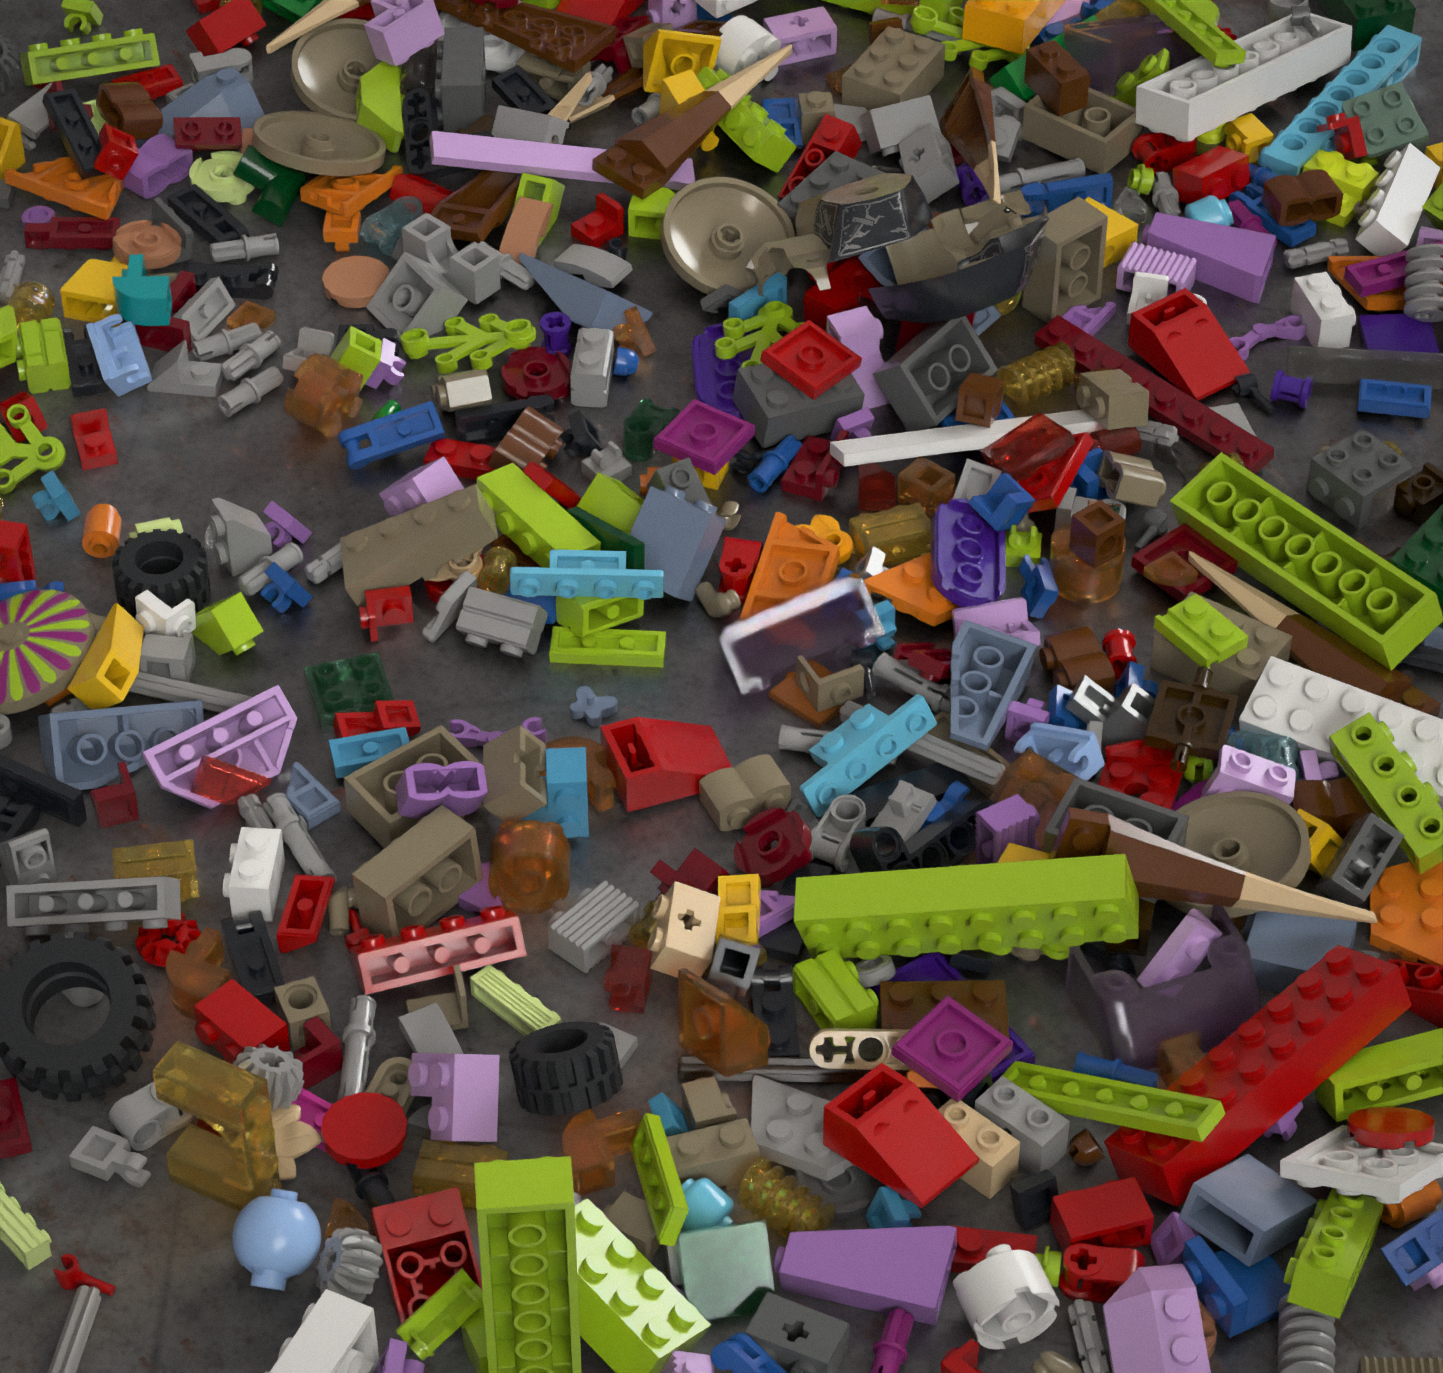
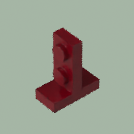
M182 270L174 282L170 283L172 296L170 326H141L134 324L142 346L170 352L178 344L186 340L188 354L191 351L192 340L189 321L173 317L197 293L195 274Z

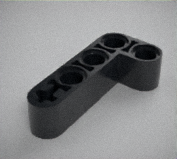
M993 800L962 801L905 843L899 832L892 827L860 828L851 837V854L861 873L954 866L977 847L975 844L977 841L975 838L977 836L975 832L977 830L975 826L977 824L975 820L977 816L975 813L996 804V802Z

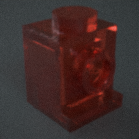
M612 944L611 967L607 968L604 982V991L611 994L609 999L611 1010L644 1014L653 980V969H650L652 951Z

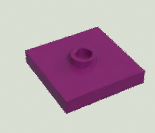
M693 399L654 438V449L679 460L690 458L693 466L715 475L755 435V425Z
M947 995L893 1045L892 1055L956 1102H959L1012 1051L1013 1041Z

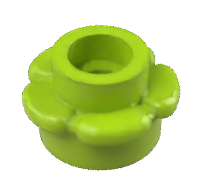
M1139 164L1136 169L1132 168L1130 170L1127 186L1133 190L1134 196H1139V194L1148 195L1154 182L1153 168L1145 167V164Z
M1046 1246L1044 1254L1035 1253V1256L1040 1262L1051 1286L1058 1288L1062 1252L1049 1250L1050 1246Z

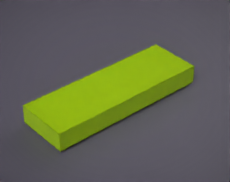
M553 626L549 652L550 663L664 668L666 632L606 629L580 638L572 633L570 629Z

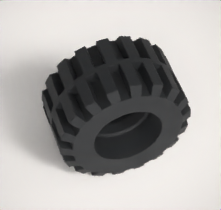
M153 529V532L146 533L144 531L138 533L136 538H128L124 541L125 546L117 548L115 551L116 556L112 559L118 604L132 617L136 618L137 614L135 597L145 590L151 592L170 608H174L186 599H190L195 604V612H199L204 608L203 603L208 602L211 589L206 551L204 547H201V542L197 538L191 539L190 534L186 532L177 533L175 529H168L167 531Z
M578 1021L550 1025L526 1035V1037L517 1041L515 1046L509 1051V1060L519 1104L522 1109H526L527 1112L533 1114L567 1115L582 1112L608 1101L614 1094L620 1091L621 1085H623L613 1031L605 1025H599V1023Z

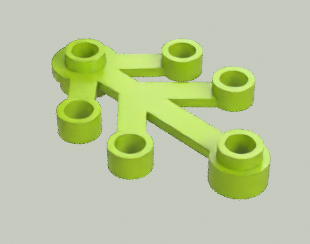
M916 6L913 9L910 23L914 32L926 35L933 30L960 39L941 42L945 44L946 61H954L958 52L988 47L991 49L972 51L968 62L970 67L973 66L983 71L991 61L1006 59L1009 62H1013L1026 54V50L1022 54L962 39L963 8L951 7L946 19L948 23L938 21L937 12L928 6Z
M770 301L759 309L758 315L744 321L740 318H729L723 322L724 337L719 338L715 342L716 356L720 359H730L736 356L737 353L755 346L750 360L744 361L741 368L761 364L762 351L783 338L778 331L784 330L790 333L804 322L797 323L792 319L793 310L789 305L781 301ZM762 327V330L743 337L744 333Z
M489 313L482 315L478 319L480 329L465 322L463 317L457 316L451 317L444 322L447 337L429 338L428 332L425 329L414 328L402 333L400 339L403 352L412 359L426 356L428 350L456 347L449 352L439 354L435 358L437 371L441 374H449L458 369L457 361L469 354L473 370H487L493 365L492 357L510 347L518 350L527 348L536 339L537 333L536 329L531 326V322L527 319H514L506 322L499 319L497 314ZM487 344H491L490 346L484 349H480Z
M22 404L12 405L7 411V418L12 427L21 429L30 444L16 443L0 423V467L14 458L26 459L11 471L0 469V480L6 477L9 478L8 483L0 485L1 494L10 493L17 483L37 470L44 472L56 471L62 466L66 457V451L62 442L55 437H43L32 423L28 409ZM24 413L23 418L20 420L13 419L16 414ZM52 449L49 455H41L44 451Z

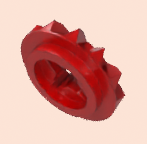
M182 912L181 920L167 921L168 928L143 929V926L139 927L138 937L135 940L139 955L146 962L159 967H173L189 961L198 953L202 945V934L196 920H187ZM167 934L170 937L175 935L176 943L167 938L162 940L161 935Z

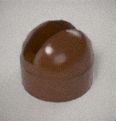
M1087 1128L1070 1140L1068 1152L1070 1156H1074L1073 1162L1077 1165L1088 1167L1106 1157L1102 1148Z

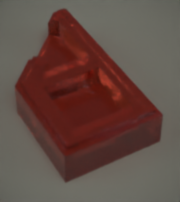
M876 463L859 465L858 510L895 511V476Z
M202 755L190 793L231 806L241 796L246 797L250 793L253 794L270 785L272 779L210 756Z

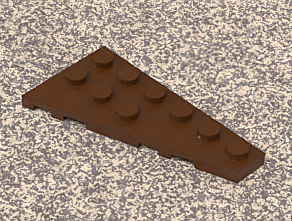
M434 0L437 9L475 27H484V31L573 73L580 70L616 39V26L524 2L514 7L501 9L495 8V2L485 1L483 6L472 0Z

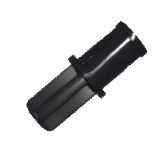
M346 1162V1168L356 1184L355 1192L357 1196L365 1200L371 1210L374 1207L396 1202L388 1188V1178L383 1172H379L376 1167L361 1169L357 1168V1164Z

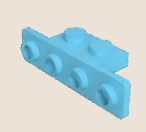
M550 550L549 568H510V590L512 595H522L524 597L560 596L563 598L584 596L602 599L633 597L642 600L663 597L664 572L662 570L626 569V551Z
M916 694L890 716L867 704L852 713L850 718L834 731L825 734L820 742L808 750L814 762L823 767L799 788L815 816L821 817L826 813L835 798L841 795H848L936 726L937 721L925 698Z

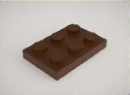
M1005 980L880 981L881 1029H911L948 995L1009 1038Z

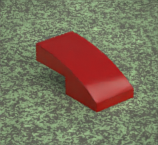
M413 700L375 701L373 712L335 713L333 721L337 739L406 727L407 735L411 737L420 733L421 730Z

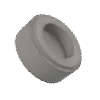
M880 955L879 958L873 960L864 959L855 965L859 975V982L864 988L879 985L880 981H888L896 974L892 958L887 955Z

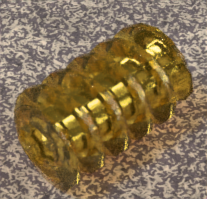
M1058 342L1055 346L1046 347L1043 351H1036L1031 356H1024L1020 360L1012 361L1008 366H1000L996 377L1005 379L1003 393L1012 398L1017 405L1024 406L1027 404L1028 399L1036 401L1040 395H1050L1051 390L1060 391L1063 385L1066 387L1072 386L1075 382V358L1068 344Z
M760 1157L752 1164L739 1186L737 1195L739 1205L746 1210H751V1213L756 1218L764 1219V1223L771 1229H777V1232L783 1238H789L790 1232L827 1231L835 1216V1207L832 1204H827L822 1208L823 1198L819 1194L809 1198L810 1188L805 1184L796 1188L797 1179L793 1175L786 1176L783 1179L784 1169L779 1165L771 1168V1160L768 1157Z

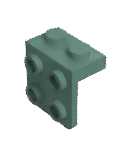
M1401 82L1343 102L1341 110L1345 112L1346 118L1359 116L1368 154L1365 155L1366 157L1372 158L1401 147L1405 148L1409 143L1422 153L1424 152L1429 138L1428 131L1419 118L1413 102L1407 95Z

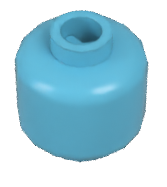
M1213 195L1188 204L1184 210L1185 218L1230 226L1234 223L1232 213L1224 199L1219 200Z
M690 1178L682 1184L689 1208L681 1228L686 1235L734 1224L735 1221L730 1218L734 1208V1201L708 1178H701L697 1181Z

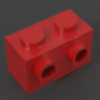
M232 0L185 31L197 50L202 52L203 56L225 53L241 43L243 48L247 47L260 38L257 32L264 28L266 24L251 0Z
M1223 146L1213 148L1172 168L1173 185L1178 192L1179 201L1187 204L1209 195H1213L1219 200L1225 199L1231 193L1245 189L1246 185L1250 184L1249 155Z
M233 978L194 1005L196 1019L194 1029L198 1038L205 1045H212L220 1051L231 1067L233 1062L236 1061L237 1055L243 1053L246 1046L258 1048L260 1044H264L268 1048L278 1046L280 1051H290L287 1023Z
M1135 1177L1123 1180H1110L1102 1185L1078 1191L1069 1190L1061 1195L1052 1197L1050 1226L1063 1254L1069 1246L1075 1243L1131 1249L1151 1244L1154 1216ZM1084 1255L1080 1256L1079 1262L1084 1261Z

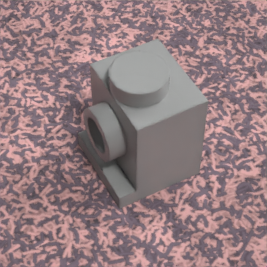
M185 632L183 638L146 634L141 648L140 671L189 682L196 663L193 633Z

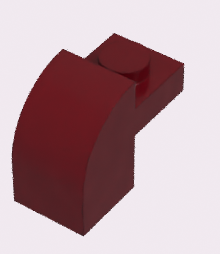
M696 848L691 851L677 871L660 859L650 871L661 882L657 888L660 891L658 896L660 894L666 895L675 881L718 896V876L730 875L723 867Z

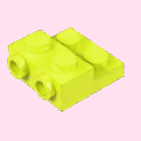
M1319 149L1303 166V172L1314 169L1324 170L1343 192L1340 214L1326 221L1344 228L1354 217V205L1358 201L1361 205H1364V200L1370 198L1371 188L1376 186L1375 183L1379 172L1374 171L1373 167L1368 163L1356 164L1346 160L1338 151L1326 152Z

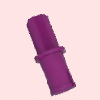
M1240 200L1227 203L1233 216V224L1237 228L1270 234L1262 225V219L1257 215H1253Z
M897 1308L888 1314L881 1339L873 1346L875 1357L870 1373H898L900 1365L907 1361L908 1352L906 1351V1346L914 1324V1317L912 1314L905 1312L904 1309Z

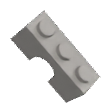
M427 212L402 227L403 251L432 264L472 303L478 304L501 289L499 256L475 241L458 251L451 238V227Z

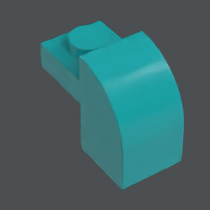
M130 254L128 269H122V277H112L117 312L121 314L124 320L131 321L136 325L170 326L172 296L169 276H146L144 254Z

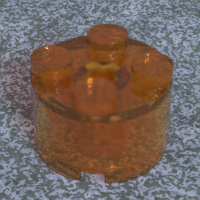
M318 353L312 354L300 365L294 375L299 381L294 390L288 387L285 396V413L296 421L332 439L339 433L342 422L348 416L354 418L361 409L363 401L358 396L363 375L329 356Z
M1071 522L1061 526L1052 533L1049 565L1055 583L1058 586V595L1077 602L1078 597L1090 598V603H1098L1113 597L1119 591L1124 570L1125 538L1121 555L1093 569L1069 549Z
M533 820L507 821L499 827V832L493 838L490 847L488 879L490 892L495 899L497 896L500 897L501 900L506 902V908L512 911L536 914L551 909L552 903L561 897L563 900L567 896L570 888L571 847L568 839L563 834V828L555 822L545 823Z

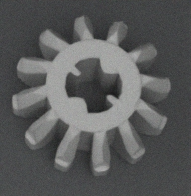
M260 1044L258 1048L246 1046L243 1053L238 1054L236 1061L233 1062L231 1070L232 1093L241 1096L242 1103H252L256 1105L257 1109L260 1107H267L270 1111H275L277 1107L288 1109L292 1102L297 1101L298 1094H301L304 1084V1080H302L304 1075L302 1071L303 1062L294 1059L293 1053L290 1051H280L278 1046L275 1048H268L264 1044Z
M345 1227L344 1229L337 1228L333 1232L332 1237L327 1238L325 1248L319 1254V1264L315 1268V1271L318 1273L316 1287L320 1289L321 1295L328 1289L362 1303L366 1298V1294H371L375 1280L380 1278L378 1275L379 1267L383 1264V1260L380 1258L382 1244L377 1242V1237L370 1235L368 1231L356 1227L354 1229Z

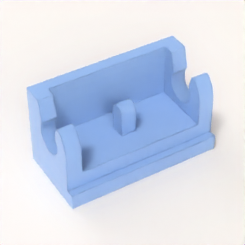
M121 314L111 315L94 324L91 322L86 325L103 380L118 397L153 381L135 325L128 321L117 327H112L123 321Z
M1034 722L1030 725L1031 730L1014 747L1015 753H1023L1028 747V757L1020 763L1017 769L1023 773L1024 779L1070 787L1075 777L1088 781L1105 765L1095 732Z

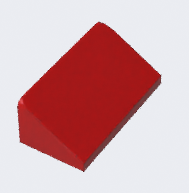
M414 174L395 175L389 198L421 214L426 212L431 214L437 204L452 194L453 191Z
M295 874L276 933L280 953H288L317 942L335 884V877Z

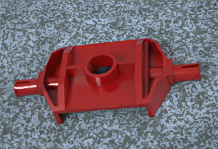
M1145 737L1142 740L1138 739L1106 746V762L1098 785L1129 796L1138 794L1141 795L1138 799L1170 810L1172 809L1183 772L1179 773L1180 761L1176 772L1170 768L1174 752L1145 746Z

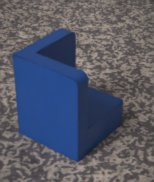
M1096 448L1088 452L1069 486L1077 488L1076 496L1097 499L1098 501L1110 499L1106 493V488L1099 486L1100 477L1096 475L1103 454L1102 449Z
M1002 473L987 494L972 496L968 503L996 531L1009 530L1012 525L1018 526L1036 500L1008 473Z

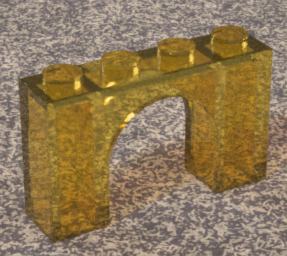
M177 1040L152 1070L157 1099L204 1120L216 1129L223 1138L189 1124L166 1153L170 1181L241 1212L253 1199L259 1196L270 1197L272 1189L282 1190L267 1079Z

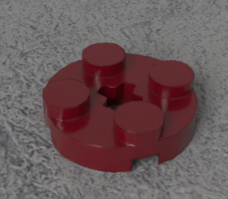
M534 346L520 349L508 357V363L505 366L504 364L502 365V386L510 396L516 398V401L527 400L530 396L545 394L552 397V399L565 398L570 394L572 365L568 357L557 350L556 355L546 353V347Z
M773 807L760 812L745 825L743 830L747 834L742 839L741 844L736 841L734 847V860L737 867L744 874H759L761 887L767 888L787 878L797 869L808 865L812 858V851L809 849L812 840L811 830L797 812L793 810L785 812L781 807ZM777 840V845L772 850H770L771 843Z

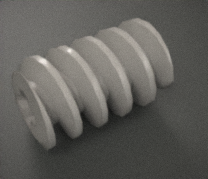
M1423 244L1415 246L1406 252L1408 264L1405 266V274L1407 275L1405 287L1407 290L1404 292L1406 304L1403 310L1404 314L1409 318L1422 322L1443 321V311L1438 310L1443 308V298L1439 297L1443 295V284H1439L1443 282V271H1440L1443 269V258H1441L1443 256L1442 244Z
M1289 1293L1285 1294L1279 1300L1278 1307L1280 1314L1278 1320V1373H1335L1333 1370L1335 1366L1333 1353L1336 1347V1343L1333 1340L1336 1333V1328L1333 1325L1335 1317L1287 1302Z

